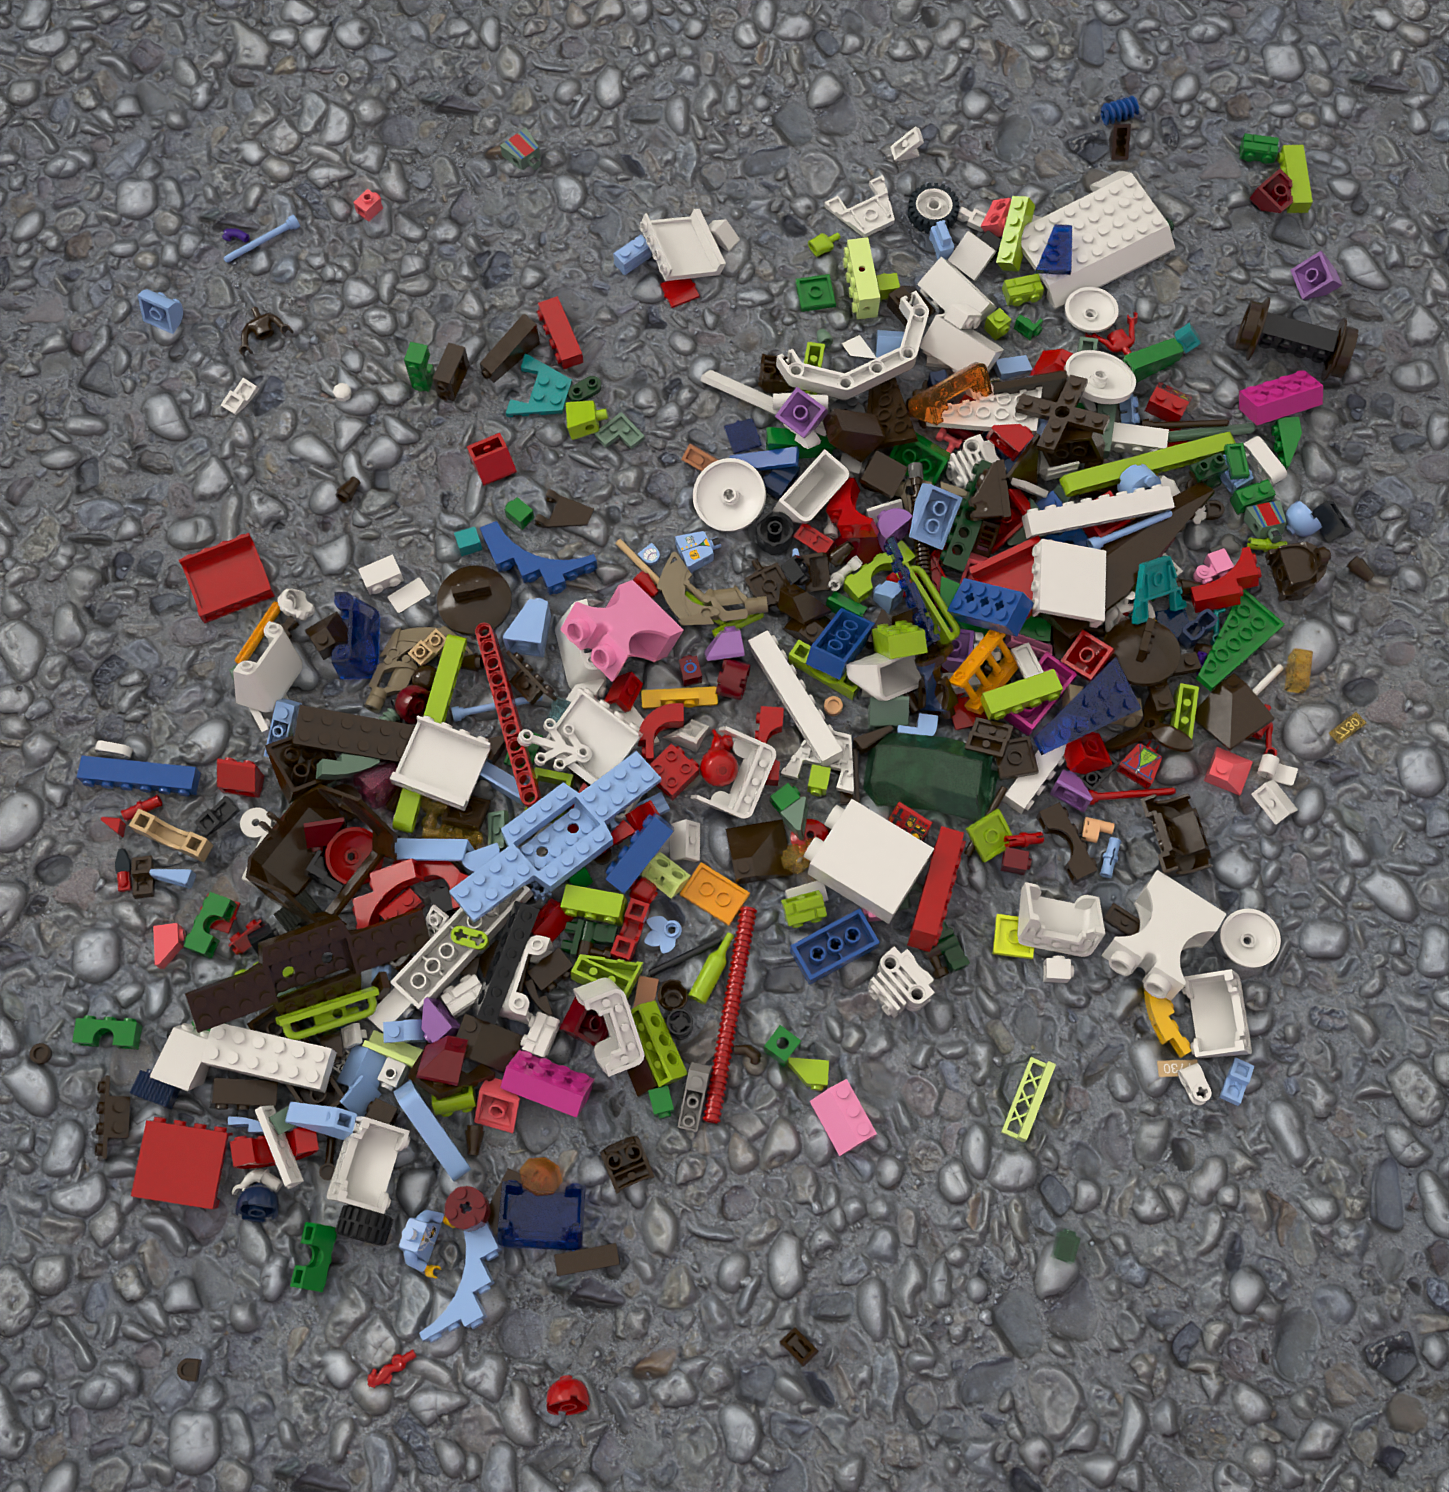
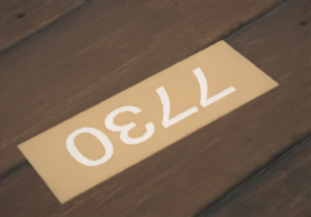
M1197 1060L1157 1061L1159 1077L1178 1076V1070L1198 1062Z

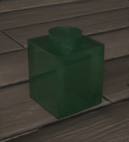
M1068 1229L1057 1232L1050 1257L1069 1264L1074 1263L1081 1238L1076 1236V1232Z

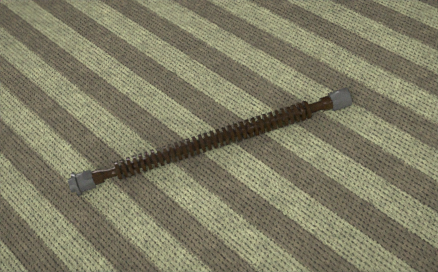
M919 462L908 465L909 479H911V487L914 490V494L910 496L912 516L915 501L923 480V465ZM914 539L916 566L923 568L932 581L930 546ZM917 574L918 580L920 581L921 585L923 586L929 598L934 604L933 597L929 593L920 576ZM920 614L921 626L925 630L927 649L935 644V636Z

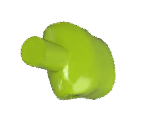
M837 232L828 237L826 234L821 233L808 241V247L816 257L830 252L834 248L833 242L840 239V234Z

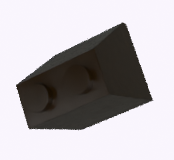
M833 409L822 421L829 443L860 463L886 438L879 418L874 414Z

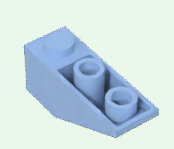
M285 698L276 701L267 744L291 736L294 732L297 709L302 703ZM265 748L264 756L269 757Z
M290 1102L285 1122L344 1140L353 1133L357 1114L337 1107Z

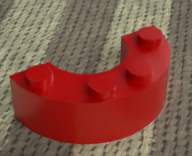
M298 1126V1128L293 1129L291 1132H284L295 1160L306 1158L318 1152L319 1147L315 1131ZM265 1135L259 1136L256 1139L239 1136L230 1142L234 1168L256 1169L276 1166Z

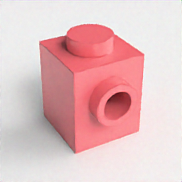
M367 189L353 202L356 213L368 222L371 221L383 209L381 197L376 192L373 193Z

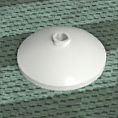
M1084 287L1074 291L1068 297L1065 304V315L1068 321L1081 331L1089 333L1102 332L1115 323L1118 316V304L1107 291L1096 287Z
M1241 909L1235 911L1225 919L1220 929V943L1223 951L1229 959L1240 966L1247 968L1262 967L1271 962L1280 949L1281 937L1277 925L1268 915L1259 910ZM1248 939L1249 944H1245L1243 940Z

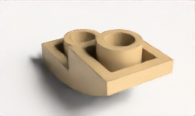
M435 629L424 641L420 640L408 654L420 666H423L443 650L446 637Z

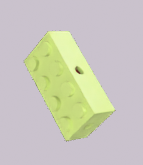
M866 237L847 240V247H844L843 267L847 268L846 282L850 283L849 297L853 298L852 312L856 313L857 320L878 317L880 293L869 239Z

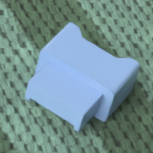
M945 220L936 222V226L931 227L929 236L935 249L937 260L940 257L949 259L954 251L952 237L949 234Z

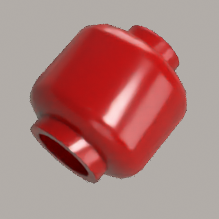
M641 877L639 880L636 879L629 887L631 889L629 892L630 898L651 904L658 895V892H656L657 887L646 877Z

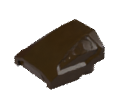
M762 354L758 386L766 393L781 394L794 390V387L786 382L776 367L777 356Z
M638 1135L624 1138L600 1151L616 1194L635 1183L655 1177Z

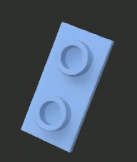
M1133 393L1129 399L1120 403V411H1127V413L1121 414V423L1132 425L1140 423L1139 413H1136V408L1139 407L1137 396L1134 397Z

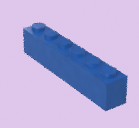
M81 756L77 778L83 785L88 787L101 785L107 789L120 787L127 791H132V789H139L146 793L159 791V793L166 795L172 792L188 797L190 794H197L201 773L196 767Z

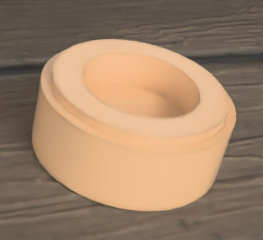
M836 696L828 697L824 702L825 713L829 716H837L841 713L843 708L841 699Z

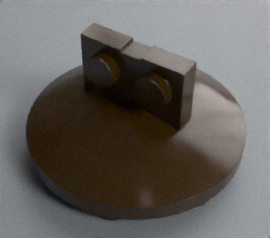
M479 565L466 566L451 573L443 581L437 594V608L443 622L453 631L467 636H476V627L484 622L490 624L493 630L497 629L508 617L512 606L510 587L504 577L489 567ZM487 629L482 631V634L489 633Z
M1132 618L1126 619L1116 624L1108 632L1104 643L1114 648L1115 652L1106 665L1121 681L1142 687L1153 686L1166 681L1176 671L1181 656L1178 640L1166 626L1155 621L1156 619L1148 618L1146 622L1140 624H1132Z

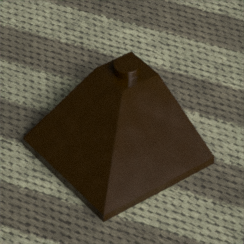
M1035 434L1007 473L1008 490L1019 489L1012 486V478L1024 480L1038 486L1041 453L1040 450H1037V443L1040 439L1039 434ZM1021 490L1028 500L1031 498L1036 503V495Z
M1234 673L1215 687L1198 706L1195 714V722L1229 751L1274 721L1273 715L1248 684Z
M293 735L265 745L279 786L289 804L294 802L299 795L320 784L326 786L335 781L316 779L317 764L322 759H337L336 755L331 752L291 746Z
M783 819L725 829L734 879L737 885L793 876Z

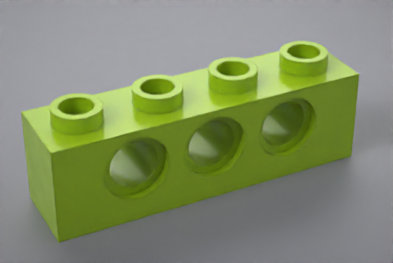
M656 1001L639 1004L631 1009L644 1054L658 1086L662 1087L675 1083L687 1076L686 1068Z

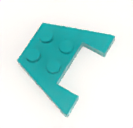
M525 354L521 371L537 374V378L529 403L510 399L506 417H513V415L529 416V414L539 413L540 415L563 414L569 396L568 391L572 386V379Z
M1162 556L1139 564L1132 624L1146 622L1149 618L1148 601L1169 594L1171 611L1187 607L1186 601L1182 600L1181 597L1183 593L1182 588L1177 585L1175 579L1177 574L1171 556Z

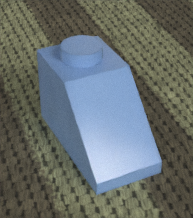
M886 580L883 584H878L873 590V601L890 614L902 602L905 586Z

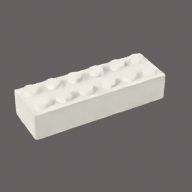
M221 1024L210 1029L200 1062L211 1067L325 1093L337 1052L323 1046Z

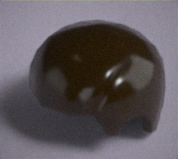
M431 665L418 667L412 675V685H418L431 692L437 668Z
M669 979L663 982L659 988L658 1001L668 1012H672L675 1009H683L688 1002L687 989L683 987L681 981Z

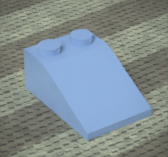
M922 483L915 501L909 537L943 550L963 497L932 484Z

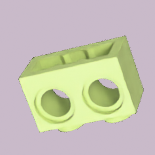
M661 852L652 858L641 874L671 899L684 888L691 876Z

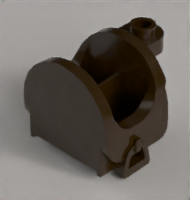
M1301 542L1268 550L1265 558L1268 561L1267 566H1270L1278 590L1279 602L1300 600L1307 597L1313 591L1315 585L1325 575L1327 564L1331 560L1329 549H1326L1324 546L1317 547L1308 542Z

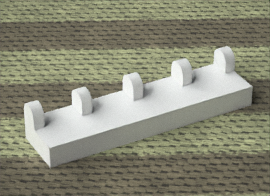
M274 1105L260 1106L255 1110L283 1183L285 1187L291 1189L304 1180L285 1133L278 1135L269 1119L270 1116L276 1113Z

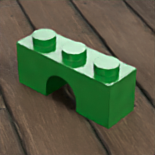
M410 342L404 363L412 388L420 392H430L435 370L433 364H428L430 358L428 345Z
M210 892L203 901V907L199 915L195 917L191 932L185 938L184 947L212 959L220 940L210 934V926L217 920L230 922L238 904L229 898Z
M85 1015L84 1018H76L72 1043L78 1046L99 1047L102 1035L112 1032L113 1046L119 1049L139 1050L142 1025L136 1022V1019L124 1018V1021H116L117 1018L104 1017V1020L96 1019L97 1017Z
M305 1222L300 1243L306 1244L311 1248L312 1258L305 1266L295 1265L290 1287L323 1292L327 1282L328 1267L332 1260L333 1246L337 1239L336 1227Z

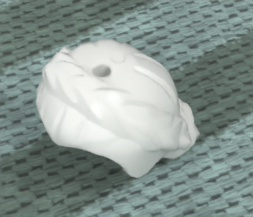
M287 588L277 599L280 610L286 616H292L300 621H305L315 613V607L307 601L306 594L303 591Z

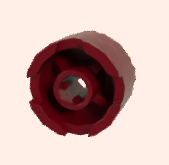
M725 658L722 664L723 671L719 672L718 685L715 694L742 700L751 665Z
M460 1186L455 1188L448 1196L444 1213L449 1223L462 1231L472 1232L480 1227L482 1228L490 1218L491 1207L487 1196L475 1187ZM466 1206L472 1208L470 1212L464 1210Z

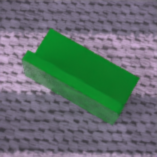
M836 591L833 592L831 597L828 596L826 600V606L835 614L843 608L863 617L867 611V607Z

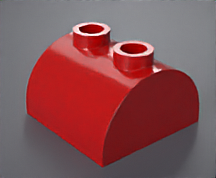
M1082 630L1061 659V662L1080 677L1093 682L1115 650Z

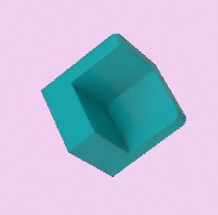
M1190 322L1174 333L1176 341L1182 345L1185 353L1201 344L1200 337Z
M476 527L454 533L461 557L482 550Z

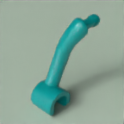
M1225 608L1213 611L1218 617V621L1213 627V637L1210 640L1212 646L1219 634V614L1225 612Z

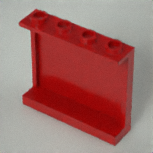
M249 533L238 535L229 541H222L216 546L204 548L200 552L188 554L178 560L184 570L196 602L199 617L204 624L275 597L254 541Z
M1039 535L969 567L974 581L1020 591L1032 600L1033 591H1031V585L1034 579V574L1032 573L1034 563L1032 550L1034 545L1041 540ZM1033 609L1030 610L1026 620L1032 615Z
M162 1117L146 1120L131 1196L207 1209L219 1208L220 1200L217 1199L228 1138L233 1136V1133L227 1132V1128L215 1126L214 1130L206 1129L207 1125L194 1123V1126H187V1121L174 1120V1123L166 1122L167 1118Z

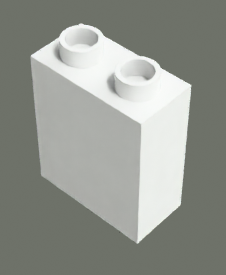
M851 799L845 809L836 805L829 814L824 825L832 830L825 841L815 837L807 848L803 857L811 861L808 875L889 924L929 861L934 848Z

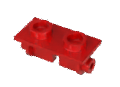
M253 919L245 926L247 929L240 934L238 931L229 938L231 942L228 946H235L232 950L236 955L239 953L243 954V952L251 947L247 935L262 927L259 924L262 922L261 919L258 921Z

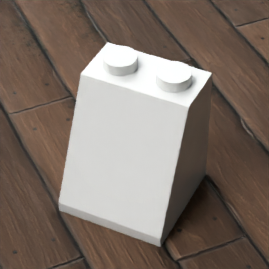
M187 1023L174 1027L150 1077L186 1091L203 1085L210 1066L200 1061L210 1031L205 1030L197 1033L194 1026Z

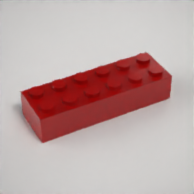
M941 826L907 946L927 952L931 951L932 946H937L943 928V921L947 914V906L951 899V891L956 880L957 869L960 865L961 854L966 841L962 840L964 832Z

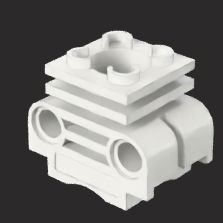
M981 434L965 440L962 452L960 450L957 451V455L954 453L950 455L946 471L948 480L952 481L954 486L965 489L969 480L972 481L974 474H971L975 463L978 464L981 459L990 463L1000 460L996 455L994 444L989 440L984 441Z
M895 946L881 958L877 970L878 974L876 978L873 977L868 985L869 995L875 1001L878 999L883 1005L881 1007L888 1016L892 1015L893 1018L898 1013H901L904 1008L912 1012L920 1010L931 1001L930 998L935 993L931 988V984L934 981L932 976L917 964L914 956L908 949L901 954ZM886 965L891 966L892 969H888V968H886L885 966H886ZM912 996H917L919 1000L913 999Z

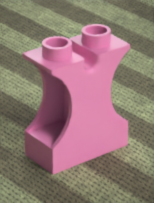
M633 580L618 585L606 608H596L575 602L560 629L580 650L592 649L591 661L612 682L615 681L628 657H640L652 662L667 657L684 631Z

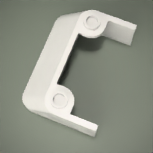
M727 726L720 727L718 731L736 738L733 744V751L737 756L744 758L729 794L724 791H717L710 800L699 795H691V799L739 818H748L754 812L775 761L776 751L772 746Z

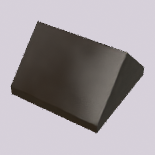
M645 1054L643 1061L639 1065L627 1069L637 1097L648 1094V1090L659 1088Z

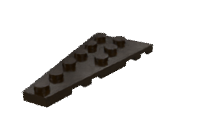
M896 377L870 388L867 413L878 416L886 437L875 449L919 442Z

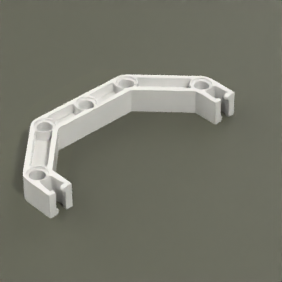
M917 291L912 292L909 302H907V296L901 297L899 309L908 322L900 348L845 374L802 363L793 349L788 351L786 362L783 360V354L777 356L776 367L786 382L792 387L843 400L850 399L914 367L926 327L929 309Z

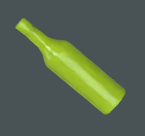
M727 932L719 948L708 955L688 994L694 1001L706 1005L726 966V952L734 937L733 934Z

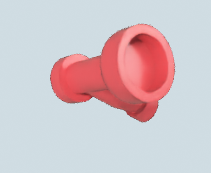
M941 427L935 438L939 442L945 440L949 443L946 449L949 453H952L955 448L959 449L963 442V439H957L947 434V430Z

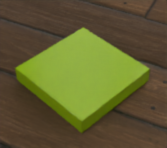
M1000 809L992 811L966 828L977 853L984 863L1003 852L1006 848L1004 844L1009 843L1004 842V837L1013 835Z

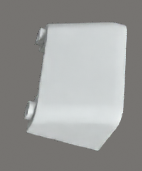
M587 599L576 601L588 606ZM574 602L555 626V634L568 686L573 689L576 684L601 678L607 684L605 674L595 667L591 661V652L584 653V650H580L560 630L573 608Z
M269 621L264 627V635L268 638L269 646L258 662L242 661L233 671L236 703L262 712L274 711L276 701L283 699L303 668L302 660L283 627Z
M1025 882L1020 895L1017 931L1019 943L1024 946L1080 957L1091 955L1105 935L1099 897L1083 895L1075 903L1040 897L1041 888L1036 884Z
M539 935L529 937L500 1010V1017L529 1024L533 1015L528 1011L529 999L526 995L516 991L528 954L531 955L530 963L536 965L554 951L550 938Z
M1230 969L1185 976L1186 984L1182 988V992L1184 995L1187 994V997L1190 999L1196 1038L1190 1044L1192 1054L1196 1058L1252 1054L1239 975Z
M364 1116L356 1117L353 1133L344 1139L328 1188L327 1199L384 1214L391 1202L386 1190L398 1151L408 1147L410 1131Z

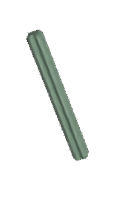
M1243 423L1226 427L1169 431L1168 442L1202 439L1224 432H1231L1232 435L1251 434L1255 431L1253 423Z

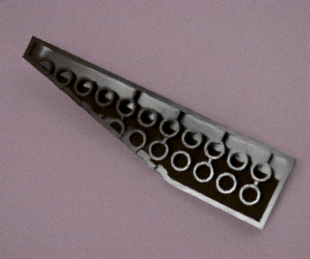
M1201 482L1172 497L1174 508L1170 510L1172 511L1170 518L1106 543L1101 547V550L1106 551L1105 613L1131 593L1132 587L1137 584L1139 564L1161 557L1174 542L1175 536L1185 529V524L1196 516L1195 512L1199 508L1201 509L1215 493L1214 489ZM1157 514L1138 517L1126 526H1124L1123 528L1143 521L1145 519H1148ZM1046 613L1037 614L1069 639H1072L1090 625V621Z

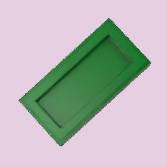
M1244 443L1225 444L1224 451L1230 480L1249 478L1250 473Z

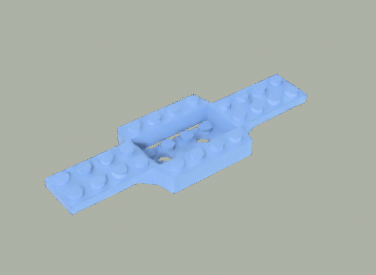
M635 751L581 793H578L565 783L560 784L501 828L502 836L508 847L449 891L450 895L475 923L521 887L534 881L552 892L613 845V838L607 825L616 815L660 783L661 777ZM574 804L573 809H571L561 818L556 820L553 824H551L545 830L540 832L537 836H535L529 842L524 844L521 848H517V846H519L521 843H523L525 840H527L529 837H531L533 834H535L537 831H539L541 828H543L545 825H547L549 822H551L553 819H555L557 816H559L561 813H563L565 810H567ZM576 824L579 830L576 833H570L567 830L568 826ZM541 847L548 850L547 855L544 857L536 854V851Z

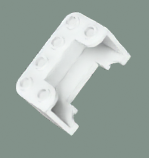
M606 977L573 989L577 1001L584 1005L586 1010L593 1009L599 1016H604L610 1038L598 1042L594 1048V1054L597 1063L607 1076H612L639 1065L644 1059V1051L625 993L610 978Z

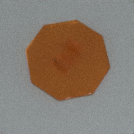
M546 1157L529 1158L519 1170L522 1186L536 1196L554 1194L563 1182L559 1166Z

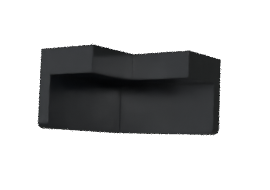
M318 849L306 868L304 875L338 894L344 884L331 876L326 867L325 858L320 856L322 851Z

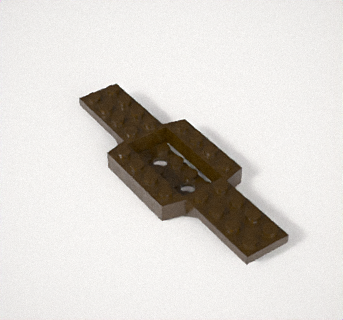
M417 908L368 927L348 930L342 919L338 915H334L259 942V962L242 973L184 993L197 1033L272 1005L279 1016L360 991L361 972L419 951L430 940L423 910ZM324 953H332L331 961L327 963L322 962V955ZM286 967H293L294 972L291 976H283V970ZM345 968L349 969L348 971L342 972L340 974L334 975L332 977L326 978L324 980L315 982L313 984L307 985L305 987L299 988L297 990L291 991L289 993L277 997L278 993L285 992L286 990L297 987L299 985H304L307 982L316 980L318 978H323L326 975L344 970Z

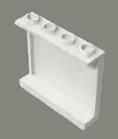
M694 209L690 217L650 220L648 215L644 214L640 222V230L645 236L646 243L650 247L653 258L656 260L659 271L665 281L721 274L726 263L700 209Z
M1041 539L1034 545L1032 555L1034 556L1032 566L1034 579L1031 585V591H1033L1031 601L1034 603L1031 608L1033 609L1032 616L1035 617L1039 613H1046L1090 621V627L1097 628L1105 621L1106 551Z
M578 688L577 691L579 693L558 720L555 728L565 744L572 746L568 737L562 734V729L566 724L573 725L575 728L574 734L580 744L586 745L591 749L592 756L588 762H574L567 766L591 785L625 760L643 734L639 731L641 729L633 722L630 724L624 720L625 716L619 711L613 712L609 709L610 705L603 699L597 700L594 697L595 693L588 688ZM569 728L565 729L566 732L571 733ZM550 734L545 738L554 741ZM541 746V747L544 748L546 751L552 750V749H550V748H546V747ZM579 751L581 755H586L585 752ZM562 753L555 758L565 759L570 754Z
M417 716V724L396 772H393L390 777L391 783L465 811L491 750V743L484 737L478 736L476 738L471 736L466 730L460 729L458 731L452 729V726L447 723H436L429 716Z

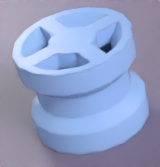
M390 964L372 968V981L378 972H387L388 980L391 981L392 971Z

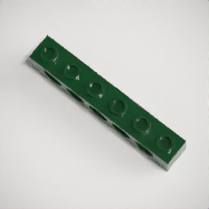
M983 459L973 466L971 474H974L972 481L969 480L965 487V491H967L966 497L962 498L959 506L961 509L960 513L955 516L952 524L954 529L952 533L949 532L945 542L948 543L946 550H942L939 557L941 567L959 574L965 570L983 521H970L965 517L966 512L972 513V511H975L973 507H969L968 501L977 491L975 485L980 474H982L984 469H989L992 464ZM959 529H964L967 532L966 538L960 537ZM953 546L959 547L960 555H955L952 552Z

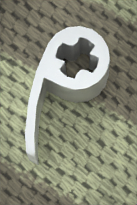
M1264 754L1257 774L1263 778L1275 780L1277 783L1292 786L1298 768L1279 764L1280 760L1278 757Z

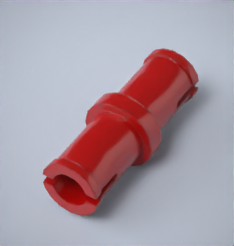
M157 794L143 802L140 800L136 805L121 810V814L127 822L133 819L138 808L149 812L163 806V803Z
M1041 831L1028 834L1020 832L1019 835H1007L1004 837V842L1009 843L1004 845L1009 848L1017 846L1024 848L1033 844H1043L1044 837L1039 838V836H1043V833Z

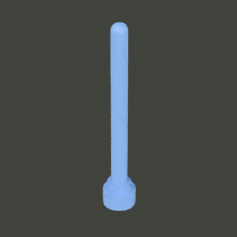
M294 214L287 217L286 223L224 256V261L228 263L288 229L296 230L300 228L298 220Z
M1167 510L1101 538L1093 536L1087 539V545L1089 548L1101 550V547L1106 543L1170 518L1172 511Z
M524 697L514 698L516 706L529 703ZM489 703L464 709L463 707L455 706L451 707L454 722L462 721L465 716L496 710L495 703Z

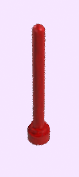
M1173 787L1097 793L1093 789L1088 790L1093 798L1089 805H1094L1100 800L1140 798L1154 794L1156 796H1167L1176 793V789Z

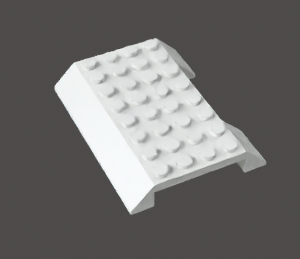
M1118 171L1090 185L1092 193L1044 217L1033 215L1032 222H1028L1024 227L1021 241L1022 252L1047 287L1046 298L1055 310L1064 306L1068 297L1074 291L1084 287L1100 288L1175 250L1169 224L1132 173Z

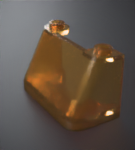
M974 362L914 395L908 403L910 417L939 425L944 422L941 417L944 410L947 411L949 409L947 403L949 399L969 388L972 389V392H980L981 396L984 397L992 394L986 365Z

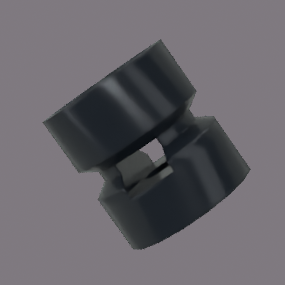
M675 1009L668 1015L667 1028L670 1035L674 1039L684 1040L692 1034L693 1018L687 1010Z

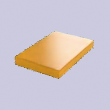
M700 862L679 895L722 923L730 926L740 911V907L744 905L750 896V892Z

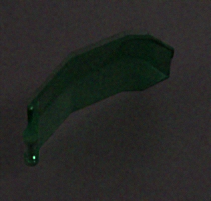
M889 733L868 752L863 789L877 807H896L898 802H901L912 809L938 811L977 822L985 817V811L988 810L995 798L999 774L998 771L991 769L993 756L965 750L966 742L947 737Z

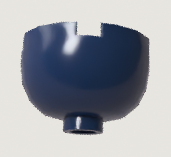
M257 1183L244 1189L237 1199L236 1215L241 1214L243 1220L250 1222H265V1218L271 1217V1220L275 1219L278 1216L279 1209L277 1194L262 1183Z

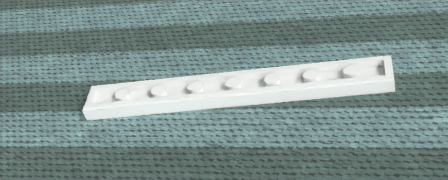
M712 370L707 371L701 376L702 382L775 415L779 411L773 410V397ZM821 422L814 431L822 436H826L823 422Z

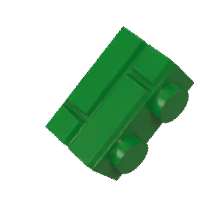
M1244 133L1240 143L1239 159H1245L1248 162L1260 161L1264 164L1274 163L1278 154L1279 138Z
M1266 479L1260 483L1235 490L1230 498V503L1236 514L1239 515L1245 513L1246 507L1272 502L1276 493L1270 481Z

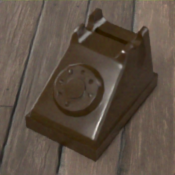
M1004 459L996 460L990 465L989 469H984L982 474H980L975 485L977 491L968 501L969 507L975 509L970 514L972 521L1008 520L1011 517L1007 480H1005Z

